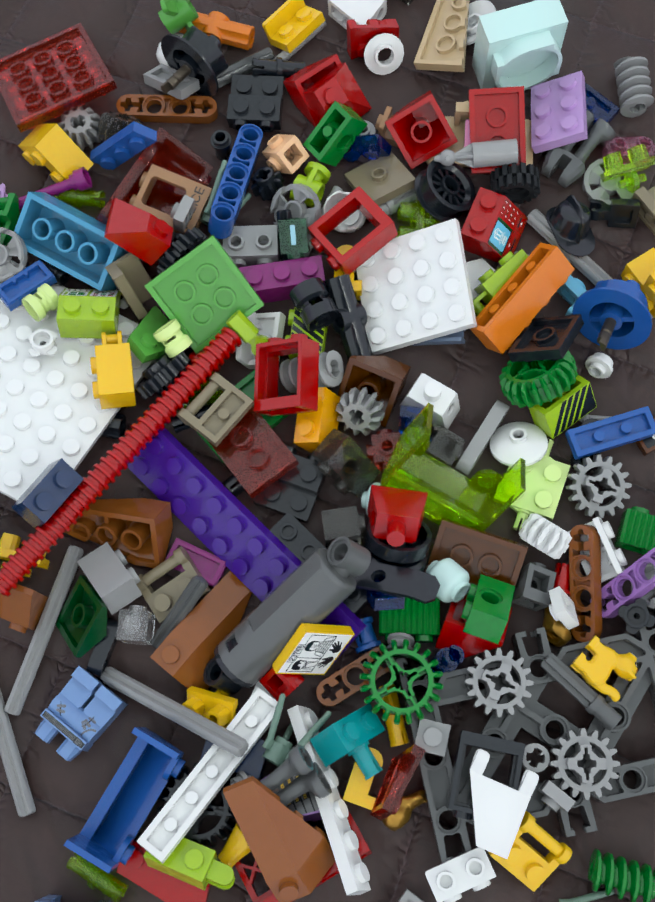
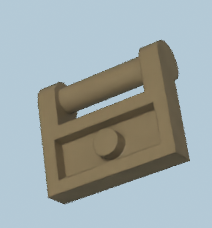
M214 372L209 378L210 382L186 409L182 408L176 415L184 424L193 428L217 447L253 407L254 401L220 374ZM217 390H222L223 393L200 419L196 418L195 415Z
M182 546L173 551L174 555L145 575H138L141 582L137 586L159 623H163L192 577L196 575L202 576ZM178 565H182L185 570L156 591L153 590L150 584ZM208 586L201 597L211 591Z

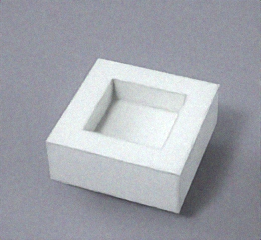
M560 586L550 590L551 604H549V611L554 620H560L568 630L579 626L575 605L571 598Z

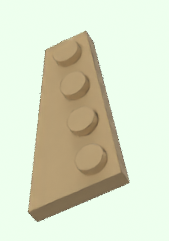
M436 0L414 60L416 70L464 72L470 0Z

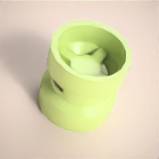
M44 283L37 288L35 294L25 296L22 299V304L29 315L39 322L46 317L48 311H54L58 308L59 296L51 286Z
M176 318L160 327L153 334L157 342H161L165 346V353L169 358L175 357L193 342L187 334H183L180 330L181 325Z

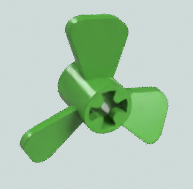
M160 0L162 10L158 12V15L171 34H176L184 27L188 30L191 26H194L192 22L199 15L190 0Z

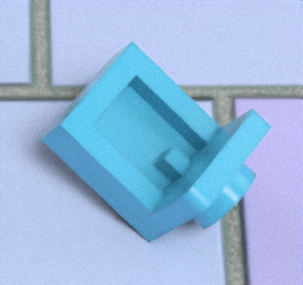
M571 275L566 283L557 290L571 305L565 316L572 315L576 300L587 291L583 282L578 278H573Z

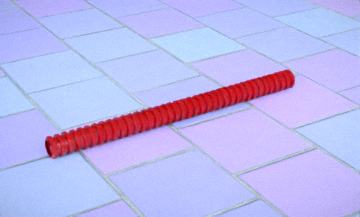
M223 327L221 334L217 333L215 340L209 341L210 346H205L203 348L204 352L197 354L198 359L194 358L191 361L192 365H187L185 367L186 371L180 372V378H175L173 380L174 384L167 386L168 391L164 390L161 393L162 397H157L155 399L156 403L150 404V410H145L143 412L144 416L137 418L138 423H133L131 425L132 429L125 431L126 436H121L118 439L119 443L112 445V451L107 450V456L101 457L100 463L93 465L94 470H89L86 478L82 477L84 478L82 483L75 488L48 521L40 527H35L36 532L34 534L30 533L28 535L29 539L21 542L23 546L21 548L17 547L15 549L16 553L8 556L10 560L7 563L3 562L1 564L3 566L0 569V593L7 597L11 595L9 591L12 588L16 589L18 587L16 584L19 581L23 582L25 580L23 576L25 574L29 575L31 573L30 569L38 566L36 562L39 559L42 561L44 559L43 555L51 552L50 547L58 544L56 542L58 538H64L63 533L71 530V524L76 525V519L84 516L83 511H88L90 509L89 505L96 503L95 498L97 496L101 497L103 495L102 491L109 489L108 484H113L115 482L114 478L122 475L121 470H126L128 468L127 464L134 462L133 457H138L140 450L147 448L146 443H151L153 441L152 437L159 435L158 430H163L165 428L164 424L171 422L170 417H175L176 411H180L183 408L182 404H187L189 402L188 398L195 396L194 392L201 389L200 385L207 383L206 379L213 375L212 372H217L218 366L224 364V359L228 360L230 358V353L233 354L236 351L235 347L242 345L240 337L232 329Z

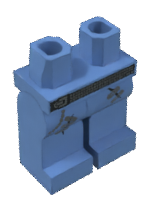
M81 666L75 669L69 682L52 700L48 708L41 713L40 716L43 718V721L35 731V734L48 744L59 732L65 736L66 739L56 752L66 761L70 762L81 751L88 752L93 743L128 705Z

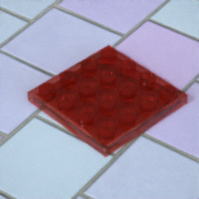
M81 22L0 59V92L20 133L35 128L43 122L59 117L69 110L80 107L93 99L117 89L114 79Z

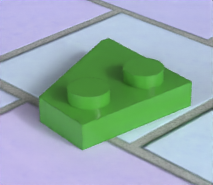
M154 306L126 342L130 343V350L142 364L158 359L163 354L167 356L165 346L161 342H157L153 336L160 327L169 322L157 306Z

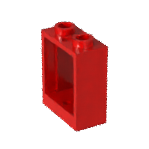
M360 186L308 227L312 237L309 241L319 254L323 251L328 256L326 260L336 272L340 269L344 274L349 275L398 235L394 221ZM356 210H359L376 228L342 255L325 236Z
M292 334L289 339L274 337L269 338L268 342L256 344L254 412L272 417L318 411V342L308 339L306 334ZM298 353L297 395L278 397L279 356Z

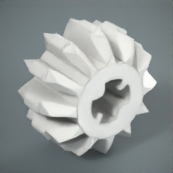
M531 513L527 520L525 519L518 533L522 540L553 559H560L562 554L568 549V544L572 539L570 533L536 513Z

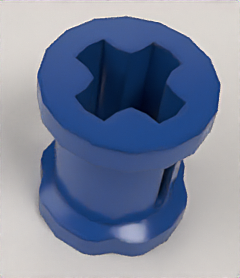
M372 616L360 619L366 625V628L355 639L358 646L356 648L357 654L370 651L382 644L376 638L372 626L374 621Z

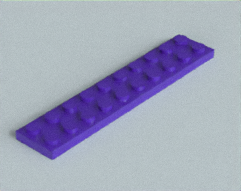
M166 428L158 430L159 435L157 437L153 436L151 443H146L147 448L145 450L141 449L138 457H133L134 462L127 465L128 468L161 501L170 502L171 512L214 555L226 561V567L262 602L302 562ZM343 602L320 623L351 626L355 634L334 663L366 628V625Z

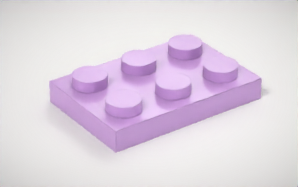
M582 70L530 87L531 147L535 154L588 139L585 77Z

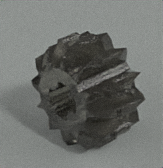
M109 111L102 113L98 124L99 138L102 141H106L133 121L142 124V121L136 119L135 116Z

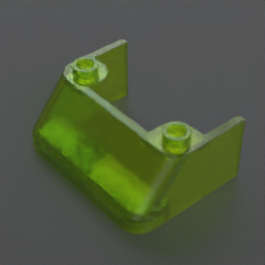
M428 403L402 432L383 471L380 486L428 492L424 517L438 525L441 524L442 518L485 531L526 491L525 460L520 458L503 476L494 470L483 469L476 472L471 478L425 453L430 445L434 405Z

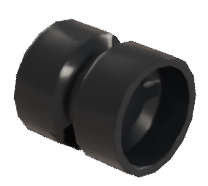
M319 277L310 278L299 283L289 294L297 311H301L300 317L308 331H317L330 325L340 314L332 298L328 297L329 292Z

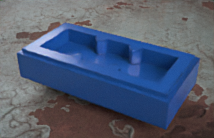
M39 259L0 284V300L10 311H13L22 305V299L25 296L35 294L37 288L42 284L46 283L52 286L57 283V280Z

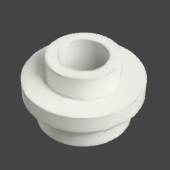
M597 352L587 358L585 367L589 374L595 378H608L613 372V361L608 355Z

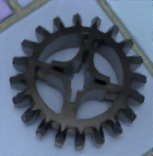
M184 766L182 769L183 778L180 775L177 778L172 777L176 784L173 785L168 782L165 789L170 791L169 795L161 794L158 798L159 800L167 802L191 773L188 766ZM232 777L228 779L220 790L224 807L211 801L207 807L214 810H205L184 838L194 842L197 840V843L206 846L205 839H207L212 848L217 846L215 835H218L223 841L228 838L223 828L225 827L232 831L235 824L230 822L229 819L230 817H235L223 794V788L230 784ZM164 806L158 807L157 812L159 813ZM206 815L221 816L219 823L212 830L198 833L199 826L202 825Z

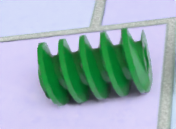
M596 848L593 850L587 876L592 881V890L594 892H597L600 885L603 884L605 895L609 896L613 888H616L618 899L620 900L623 899L626 892H630V902H636L639 895L642 896L643 902H651L654 899L655 868L652 871L651 866L646 863L642 864L639 868L638 862L633 859L627 864L623 856H618L614 861L613 854L606 852L601 858L600 850Z

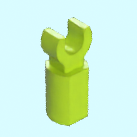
M237 310L226 321V324L244 343L251 345V351L255 356L256 344L268 342L269 337L259 335V329L240 310Z

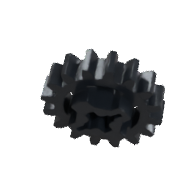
M193 227L192 230L188 229L184 235L182 233L175 235L171 241V246L162 254L163 257L159 259L160 264L156 267L158 269L157 272L160 274L205 241L207 236L196 227Z
M183 351L172 358H168L163 354L142 372L145 379L136 386L135 391L143 400L152 396L156 391L161 396L164 390L168 391L167 386L169 384H174L173 380L175 378H180V371L191 360Z

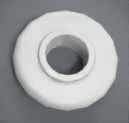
M381 33L369 40L364 51L366 66L370 71L379 75H386L395 71L402 63L404 48L400 39L389 33ZM382 49H391V55L387 60H378V53Z

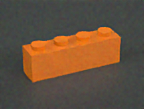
M540 242L476 317L477 327L470 328V330L487 349L500 354L508 350L513 345L514 340L531 324L532 319L549 303L550 298L566 283L568 277L575 270L558 246Z

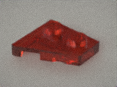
M414 744L391 760L370 815L383 820L397 813L402 803V795L419 765L425 749Z

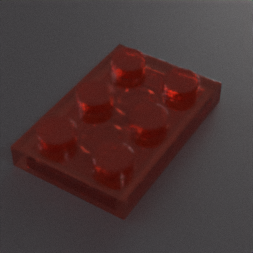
M254 406L217 447L207 440L251 499L299 464L295 456L261 414L254 412Z

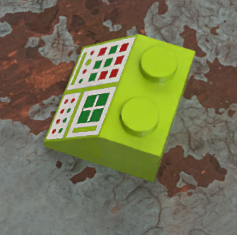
M65 288L59 295L56 316L60 337L102 339L101 332H106V335L117 334L120 291Z

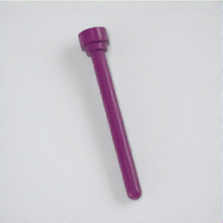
M81 167L74 170L68 179L35 192H46L51 196H56L71 189L84 191L92 188V180L86 168ZM27 195L18 198L19 209L23 208Z

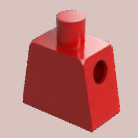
M371 485L367 513L372 536L386 539L388 544L394 547L401 546L404 542H416L423 521L428 492Z

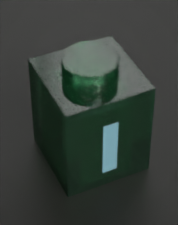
M308 217L278 220L280 253L288 254V259L304 258V253L310 251Z

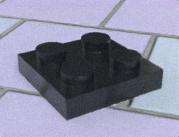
M581 314L533 318L531 324L520 333L508 351L511 362L556 361L563 359L584 325Z

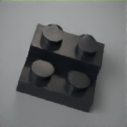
M232 74L231 94L228 97L227 109L229 128L239 131L241 126L245 124H254L263 132L281 130L284 76Z
M281 445L280 449L273 447L263 471L264 477L253 502L255 505L282 515L290 512L297 520L308 524L328 473V468L326 465H323L324 460L318 456L309 454L307 458L296 455L297 450L290 446Z

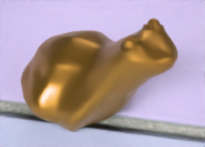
M549 607L544 608L542 627H545L548 641L554 646L562 647L571 640L570 630L560 620H554Z
M419 790L407 796L388 800L382 815L383 824L392 831L402 828L410 820L413 809L427 802L425 791Z

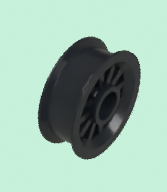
M433 160L429 163L427 169L421 171L415 178L414 189L417 199L432 217L444 222L454 218L458 219L462 211L472 207L476 197L474 185L469 175L457 163L454 162L451 166H444Z

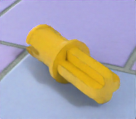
M393 684V685H392L391 687H389L387 690H389V689L395 687V685ZM392 693L382 698L387 704L400 708L397 693ZM390 713L389 718L385 721L390 747L410 743L403 715H400L399 725H395V714Z

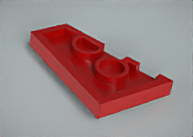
M133 841L131 844L136 848L127 864L124 865L120 862L118 865L117 873L164 902H207L211 884H207L204 891L147 866L143 857L146 850L137 841Z

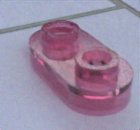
M644 136L615 137L612 140L606 141L602 155L613 164H646L652 160L655 154V144L650 138Z

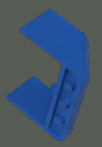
M134 727L131 733L136 735L137 739L80 834L67 839L63 845L108 874L120 862L124 865L127 864L136 848L131 845L171 776L177 778L186 761L182 760L184 753L146 727Z

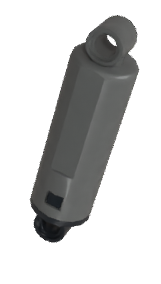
M345 536L333 540L328 549H315L215 647V657L207 663L204 669L203 678L205 684L231 695L239 692L242 687L250 688L254 686L273 668L272 664L301 623L320 624L355 591L357 585L355 577L361 576L368 569L371 562L370 551Z

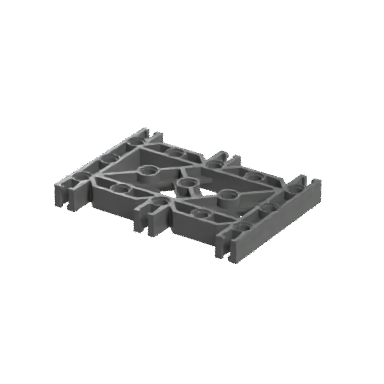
M647 607L648 611L652 612V615L655 617V609ZM636 613L634 614V618L639 619L640 615ZM545 627L537 628L530 632L531 638L536 637L539 654L528 656L522 640L524 637H527L526 631L515 633L511 637L517 660L520 658L524 659L521 664L522 669L530 668L533 661L541 663L551 653ZM643 627L633 636L624 633L600 639L603 645L614 649L618 654L629 652L637 657L636 663L638 671L635 674L636 679L627 681L619 676L615 679L612 687L616 688L620 693L619 701H612L608 695L605 697V701L622 716L619 723L612 730H609L594 716L586 730L587 736L593 730L598 731L599 741L608 737L610 739L606 746L608 749H614L622 733L630 725L631 717L647 689H649L655 711V650L649 645L650 636H655V628L647 630L646 627ZM589 641L564 646L555 655L568 667L582 652L589 661L591 660L590 652L585 648ZM396 659V662L402 669H404V665H408L407 659ZM500 662L489 663L482 669L493 671L498 668ZM467 668L443 673V676L437 682L444 685L443 689H433V693L441 699L439 702L429 699L428 703L434 708L431 713L426 711L424 707L420 709L424 719L442 723L439 707L477 699L475 696L467 697L466 695L472 690V686L464 684V680L472 676L466 671ZM512 668L510 673L513 681L519 684L518 676ZM546 671L542 677H536L530 672L525 677L526 680L534 681V685L526 687V691L531 694V698L522 697L521 699L525 707L520 709L514 705L513 715L509 716L506 710H503L502 717L500 718L496 717L494 710L480 734L487 736L494 734L498 738L513 741L522 728L543 744L559 749L561 746L557 743L556 739H552L547 735L546 725L550 721L557 723L560 728V734L557 738L561 737L566 741L568 740L566 732L572 730L578 736L579 728L570 723L565 717L556 714L537 702L547 683L556 682V680ZM573 671L578 677L581 676L579 673ZM398 674L401 689L407 692V676L404 674L402 677V674ZM425 674L422 675L423 680H416L412 683V689L415 687L427 689ZM501 675L495 679L490 678L495 683L494 689L497 691L501 687L507 688L506 684L502 682L503 677ZM484 688L483 690H480V692L484 697H486L487 691L486 688ZM504 694L498 704L508 703L514 696ZM404 699L405 707H410ZM412 713V724L409 725L413 743H415L419 719L415 713ZM576 743L568 748L565 753L566 758H569L575 752ZM592 745V751L599 758H603L598 748ZM448 746L445 757L441 756V761L435 766H431L426 762L425 752L415 750L441 864L453 858V856L449 857L446 855L444 836L455 833L459 834L464 850L458 853V855L472 850L466 822L474 826L473 814L472 820L456 817L455 825L449 829L442 828L439 823V817L442 812H453V809L446 808L453 772ZM472 747L464 760L457 802L472 805L469 769L476 750L480 748ZM484 750L490 754V758L482 775L491 779L506 754ZM583 755V760H578L577 765L582 767L585 773V768L590 767L591 763L585 760ZM655 757L623 763L620 766L613 767L612 772H615L619 778L609 779L608 782L611 784L612 789L606 790L602 787L600 788L602 797L597 798L592 792H590V797L597 802L607 803L655 792ZM566 769L567 776L574 783L578 784L576 776L569 769ZM599 770L593 777L594 783L601 778L604 770ZM627 771H632L636 776V784L630 789L623 782V776ZM560 778L550 780L557 787L562 782ZM543 781L537 783L526 809L535 818L548 816L551 810L541 801L544 795L537 790ZM579 791L574 799L576 802L571 808L579 806L585 825H582L585 833L598 831L590 799L583 800ZM559 808L556 815L561 835L564 837L575 836L574 829L570 828L568 812L562 811Z

